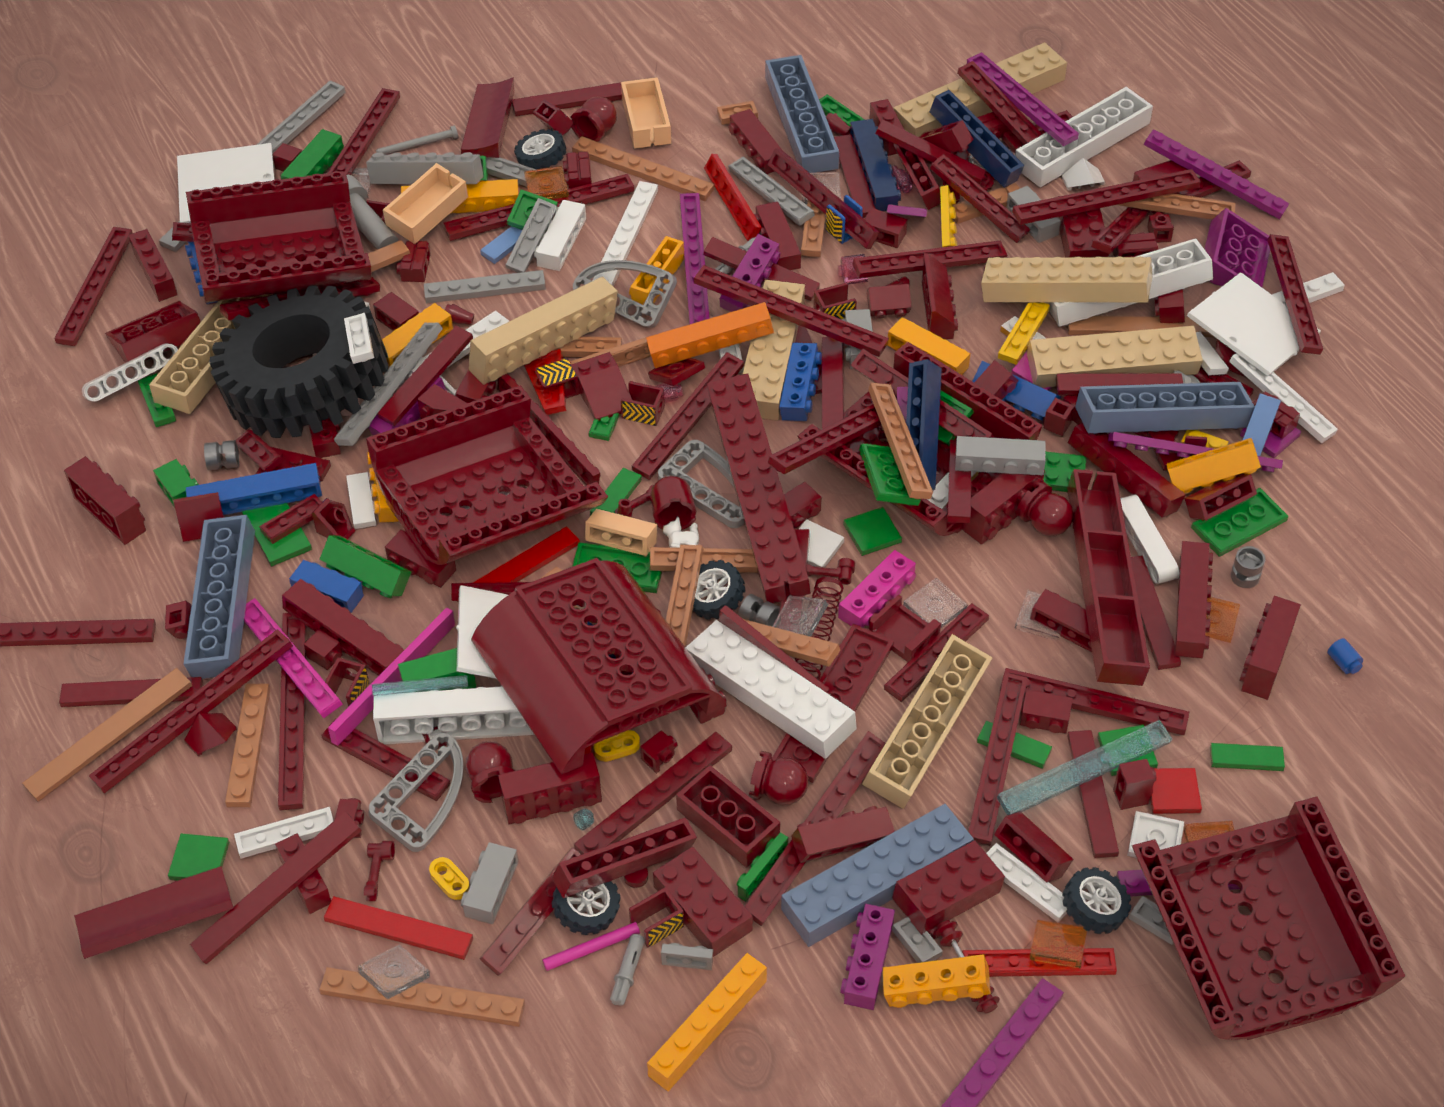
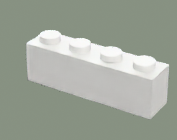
M563 200L560 207L556 208L555 216L550 221L547 232L544 233L540 245L536 247L534 252L538 267L560 271L586 220L585 204Z

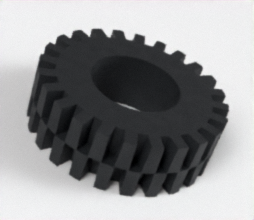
M308 286L304 296H300L297 288L287 290L286 300L279 301L276 294L267 297L270 306L264 309L257 303L248 307L251 317L246 318L238 314L232 320L235 329L224 328L220 333L223 342H215L212 347L215 356L209 359L212 368L211 374L233 419L238 420L240 426L245 430L251 427L253 433L262 436L268 430L272 438H281L286 428L292 438L302 436L303 427L306 425L310 426L313 433L323 431L321 421L328 418L334 426L343 422L340 412L346 409L352 414L357 413L361 409L358 398L370 401L375 396L372 386L381 387L385 380L382 372L388 371L386 360L388 353L369 306L366 307L361 297L354 298L351 291L345 289L339 294L337 288L333 286H327L322 294L318 286ZM365 313L374 358L353 364L344 318ZM316 354L301 364L283 368L286 364L297 358Z

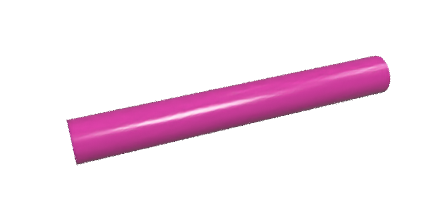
M636 922L542 959L546 971H549L628 939L633 934H640V930Z

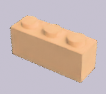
M596 509L586 521L585 540L647 556L650 552V547H653L657 542V524Z

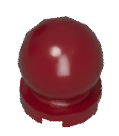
M600 96L588 99L580 109H577L570 116L573 121L571 128L579 139L582 136L599 142L604 137V134L613 128L617 121V111L614 104L607 98Z
M1043 481L1036 483L1038 488L1033 492L1028 490L1017 507L1020 513L1017 516L1025 522L1031 521L1036 531L1043 535L1058 536L1064 533L1072 524L1074 518L1072 505L1065 497L1052 493V487Z
M483 741L474 746L466 757V772L472 781L471 790L474 798L482 803H493L492 799L501 797L498 775L515 770L513 769L512 757L506 747L496 741Z
M760 751V756L763 758L762 761L756 760L750 782L755 787L754 791L749 792V797L760 799L765 794L770 801L778 805H791L798 802L808 789L809 778L806 769L800 762L792 758L781 757L773 761L770 752Z

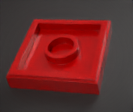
M1154 768L1157 779L1153 785V794L1150 796L1152 814L1201 813L1202 805L1195 768Z

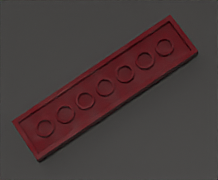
M853 624L839 646L841 651L831 665L827 666L819 681L829 688L828 694L856 711L890 654L895 640ZM788 733L772 757L773 761L782 757L792 758L800 762L806 769L808 781L814 783L828 757L826 759Z

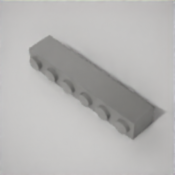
M433 152L426 155H419V153H410L408 155H401V153H392L391 155L375 153L366 162L371 184H413L436 163L450 171V175L453 173L466 181V184H477L484 177L480 155H472L470 152L461 155H454L452 152L443 155H437Z

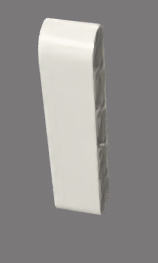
M162 344L86 383L82 388V394L87 400L98 401L164 367L178 349L172 344ZM167 347L171 348L173 352L169 359L163 356V350ZM147 357H151L154 360L153 367L149 369L144 366V360ZM130 366L135 369V375L132 378H128L125 374L126 368ZM110 376H114L117 380L116 386L109 388L106 384V380ZM90 386H96L98 389V394L93 398L89 397L87 393Z
M1135 494L1120 498L1127 536L1138 555H1143L1154 583L1160 584L1179 579L1178 565L1139 497Z

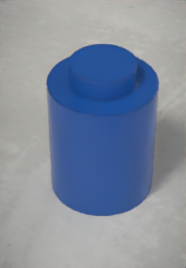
M1345 638L1337 640L1327 650V654L1345 674H1355L1363 666L1364 659Z

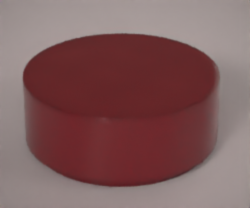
M644 868L625 875V883L632 888L644 886L648 881V869Z

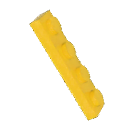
M948 185L941 186L942 247L957 246V241L954 237L957 229L955 222H953V219H956V211L953 207V204H956L954 192H950Z
M1029 302L999 350L998 359L1015 365L1018 364L1030 340L1033 339L1048 314L1050 304L1044 302Z

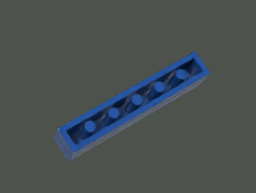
M316 463L186 487L187 497L219 492L223 515L300 501L313 494L317 497L323 496Z

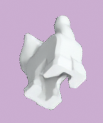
M679 517L675 521H671L663 526V533L669 538L670 548H680V545L699 544L698 525L696 523L690 526V531L681 532Z

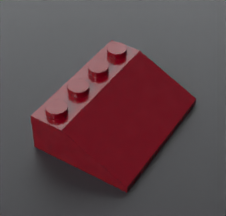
M177 301L105 334L123 361L127 363L162 344H172L179 349L201 321L197 311L181 301ZM169 347L165 348V349L163 350V355H164V352H166V351H168V350H171V348H169Z

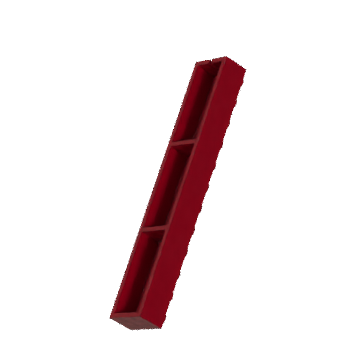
M746 373L707 383L711 405L766 602L776 603L787 600L784 586L786 583L789 585L791 599L811 594L809 578L777 470L768 464V459L772 452L749 374Z
M1073 469L1067 490L1069 503L1072 505L1074 515L1072 523L1097 682L1143 686L1150 669L1117 476L1116 473L1097 471L1091 490H1088L1093 471Z

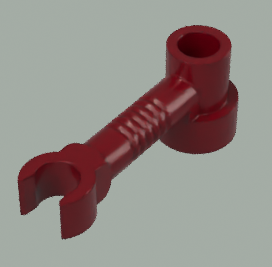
M651 485L645 494L632 501L628 499L619 500L615 514L632 518L633 509L651 501L650 495L654 485Z
M841 558L838 560L837 569L815 567L808 564L807 575L808 577L811 575L836 577L843 585H849L852 580V574L855 572L856 563L850 558Z
M394 841L368 843L367 856L372 858L368 882H366L364 887V896H367L366 901L377 900L381 862L383 860H394Z

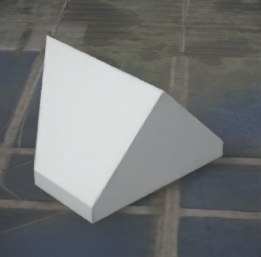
M1084 158L1062 175L1067 190H1071L1072 187L1076 186L1081 189L1082 185L1088 184L1091 187L1095 183L1105 184L1099 169Z

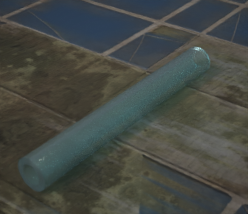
M467 675L372 684V695L379 696L468 687Z

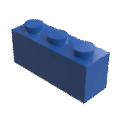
M303 560L289 578L291 587L302 579L306 583L314 585L322 594L330 596L335 603L347 608L351 613L364 596L361 582L357 579L349 578L335 570L321 567L315 562L311 563Z

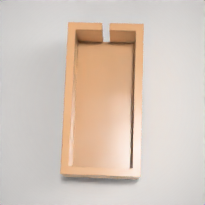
M658 77L621 82L622 102L633 147H649L652 143H654V146L671 144V126Z
M436 163L383 209L386 226L416 244L468 198L466 181L453 173L450 175V171Z

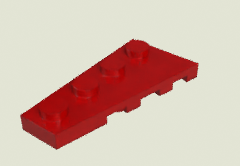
M561 349L553 350L545 356H541L524 365L546 415L567 411L565 383L544 389L535 373V368L563 360Z

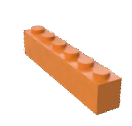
M763 302L649 336L646 339L654 366L658 368L774 333L766 303Z

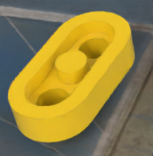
M628 730L594 744L595 757L600 761L609 762L634 754L640 748V737L635 731Z
M440 857L431 862L429 871L432 880L449 898L453 900L462 899L464 892H468L470 888L468 878L448 858ZM441 871H445V872H446V873L443 874V875H440V874H439ZM456 887H460V888H461L460 890H457V891L454 890Z

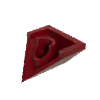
M326 498L312 512L316 532L326 538L329 535H338L348 539L356 531L351 524L345 505Z
M199 713L184 741L199 757L202 755V752L227 742L237 728L223 713Z

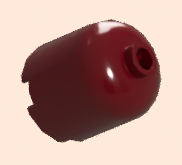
M667 476L658 480L652 487L650 495L653 517L657 527L663 530V526L671 521H675L677 517L680 519L681 530L691 526L696 520L695 515L697 511L689 484L677 476Z

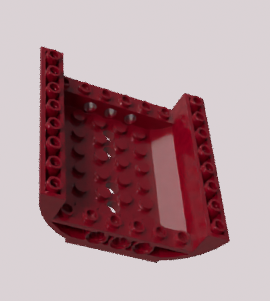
M345 171L314 174L305 177L297 176L281 180L275 179L266 182H253L243 185L235 184L204 190L196 189L186 192L205 303L287 292V290L294 288L302 290L307 289L308 286L323 287L371 280V263L368 253H364L350 202L349 183Z
M907 342L894 353L893 369L909 378V363L928 359L942 368L940 390L970 407L974 412L969 419L992 433L994 438L1038 439L1043 425L913 344ZM869 391L844 412V418L874 404ZM811 424L797 437L800 441L821 429ZM880 425L820 457L873 491L864 466V460H862L859 451L860 445L863 443L890 447L888 441H880L882 438L887 439L883 427ZM939 440L936 470L939 474H936V485L949 472L950 447ZM979 472L977 477L971 482V497L1002 473ZM921 499L919 506L890 502L939 536H948L955 532L958 534L962 530L963 523L948 522V504L941 509L927 499Z
M521 385L366 438L371 464L386 503L427 561L437 565L450 563L599 507L607 500L608 495L597 482L583 486L530 418L531 398ZM500 492H507L508 495H504ZM462 506H469L470 508L465 509ZM442 513H449V514H451V515H450V516H445V515H441V514H442Z
M598 558L516 587L514 592L502 599L487 613L471 638V641L561 774L583 766L586 747L697 702L706 715L727 707L722 695L631 573L617 562L599 561ZM578 605L584 607V609L578 610L574 606ZM590 621L591 623H596V625L589 626L585 622ZM614 654L616 656H620V658L613 659L610 658L608 655ZM627 671L631 672L632 674L627 676L621 674L620 672Z
M1318 796L1295 802L1289 815L1286 817L1160 850L1156 839L1132 845L1213 1035L1220 1039L1251 1040L1340 1015L1344 1011L1359 1006L1382 994L1405 977ZM1228 885H1237L1240 888L1241 892H1231L1228 889ZM1238 907H1247L1251 914L1242 915L1238 911ZM1258 952H1268L1271 956V960L1266 961L1261 959L1258 955ZM1269 974L1279 975L1282 982L1279 984L1273 983L1269 979Z

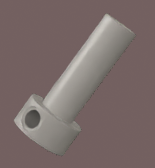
M347 175L350 202L359 230L377 250L397 242L398 238L367 204V191L354 176Z

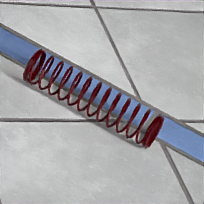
M821 577L816 580L802 635H806V632L809 631L817 635L810 637L825 640L821 637L828 636L827 641H830L831 628L834 627L833 621L836 619L835 614L838 612L837 607L839 606V600H841V594L844 589L842 583L837 579ZM821 582H833L840 586L841 591L838 592L831 587L819 588L818 584ZM821 589H832L837 593H827L822 591ZM821 595L832 597L835 600H827L822 598ZM818 596L825 601H816L815 597ZM818 602L828 603L833 605L834 607H826L819 604ZM816 603V604H818V605L821 606V607H820V608H814L813 604ZM816 609L827 610L832 614H824ZM829 609H836V611L833 613ZM815 610L819 614L813 615L811 611ZM832 615L834 616L833 620L827 617ZM815 616L825 617L830 621H823L816 618ZM813 617L818 621L811 622L809 618ZM832 622V626L830 627L825 623ZM813 623L823 624L828 628L818 627ZM809 624H811V625H813V626L816 627V628H815V629H809L807 626H808ZM830 629V633L828 634L823 630ZM811 630L821 631L826 635H820L812 632ZM803 660L806 663H798L802 667L812 668L813 670L804 669L809 672H817L818 676L815 678L820 679V671L823 669V665ZM814 665H821V668L818 669Z

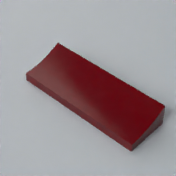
M514 77L497 83L477 84L461 146V154L470 152L472 155L499 158L514 97Z
M220 866L74 915L81 952L84 959L233 909L234 907L222 867Z

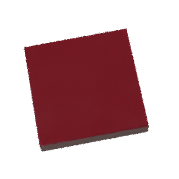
M688 358L654 368L648 372L651 380L674 386L706 367L703 361Z
M219 492L174 499L183 542L202 538L204 520L224 518Z

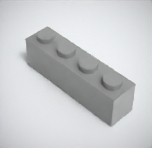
M957 436L955 470L1044 475L1045 441Z

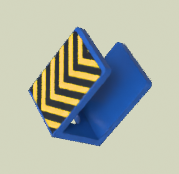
M845 195L844 202L862 217L863 208L851 197ZM830 204L827 205L826 231L841 244L852 239V236L845 233V217Z

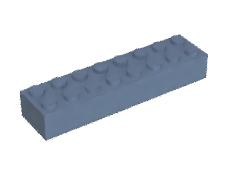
M802 55L765 60V79L796 162L810 174L839 169V149Z
M1241 382L1085 386L1080 387L1075 408L1087 432L1097 434L1107 432L1247 428L1255 406Z
M247 515L204 520L183 663L191 677H202V679L216 677L240 657L255 530Z
M943 804L782 894L781 910L806 945L810 947L856 921L858 913L864 912L865 904L882 906L891 901L896 881L974 841V838L949 807Z

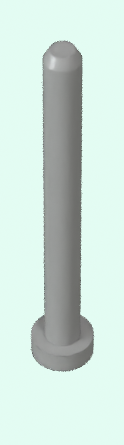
M455 125L450 126V130L377 149L376 153H384L386 155L450 137L457 139V129Z

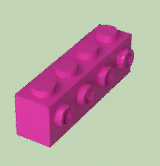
M894 550L839 603L838 618L850 626L853 624L863 628L869 626L871 616L874 613H879L888 600L900 595L902 589L914 581L916 577V563Z

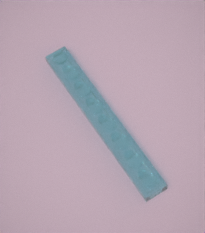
M1158 720L998 794L997 799L1007 815L1023 812L1119 767V764L1131 762L1169 744L1172 738L1162 722Z

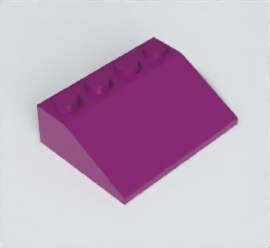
M1223 209L1211 220L1204 248L1212 259L1213 280L1209 281L1215 285L1224 286L1239 273H1242L1262 287L1270 254L1267 241L1269 235L1229 209Z

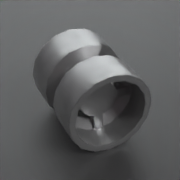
M236 440L223 441L221 445L218 442L204 444L207 470H218L222 466H225L226 469L239 467V452Z
M1252 546L1242 547L1237 551L1231 571V579L1237 586L1252 588L1258 584L1265 564L1263 552Z
M749 594L744 599L738 615L742 619L774 627L779 617L780 608L770 602L763 603L762 598Z

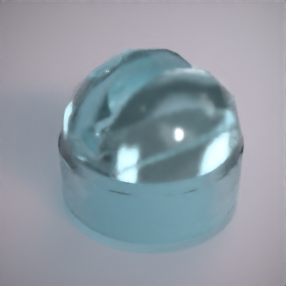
M582 809L574 813L573 819L576 826L580 830L589 828L594 823L592 811Z

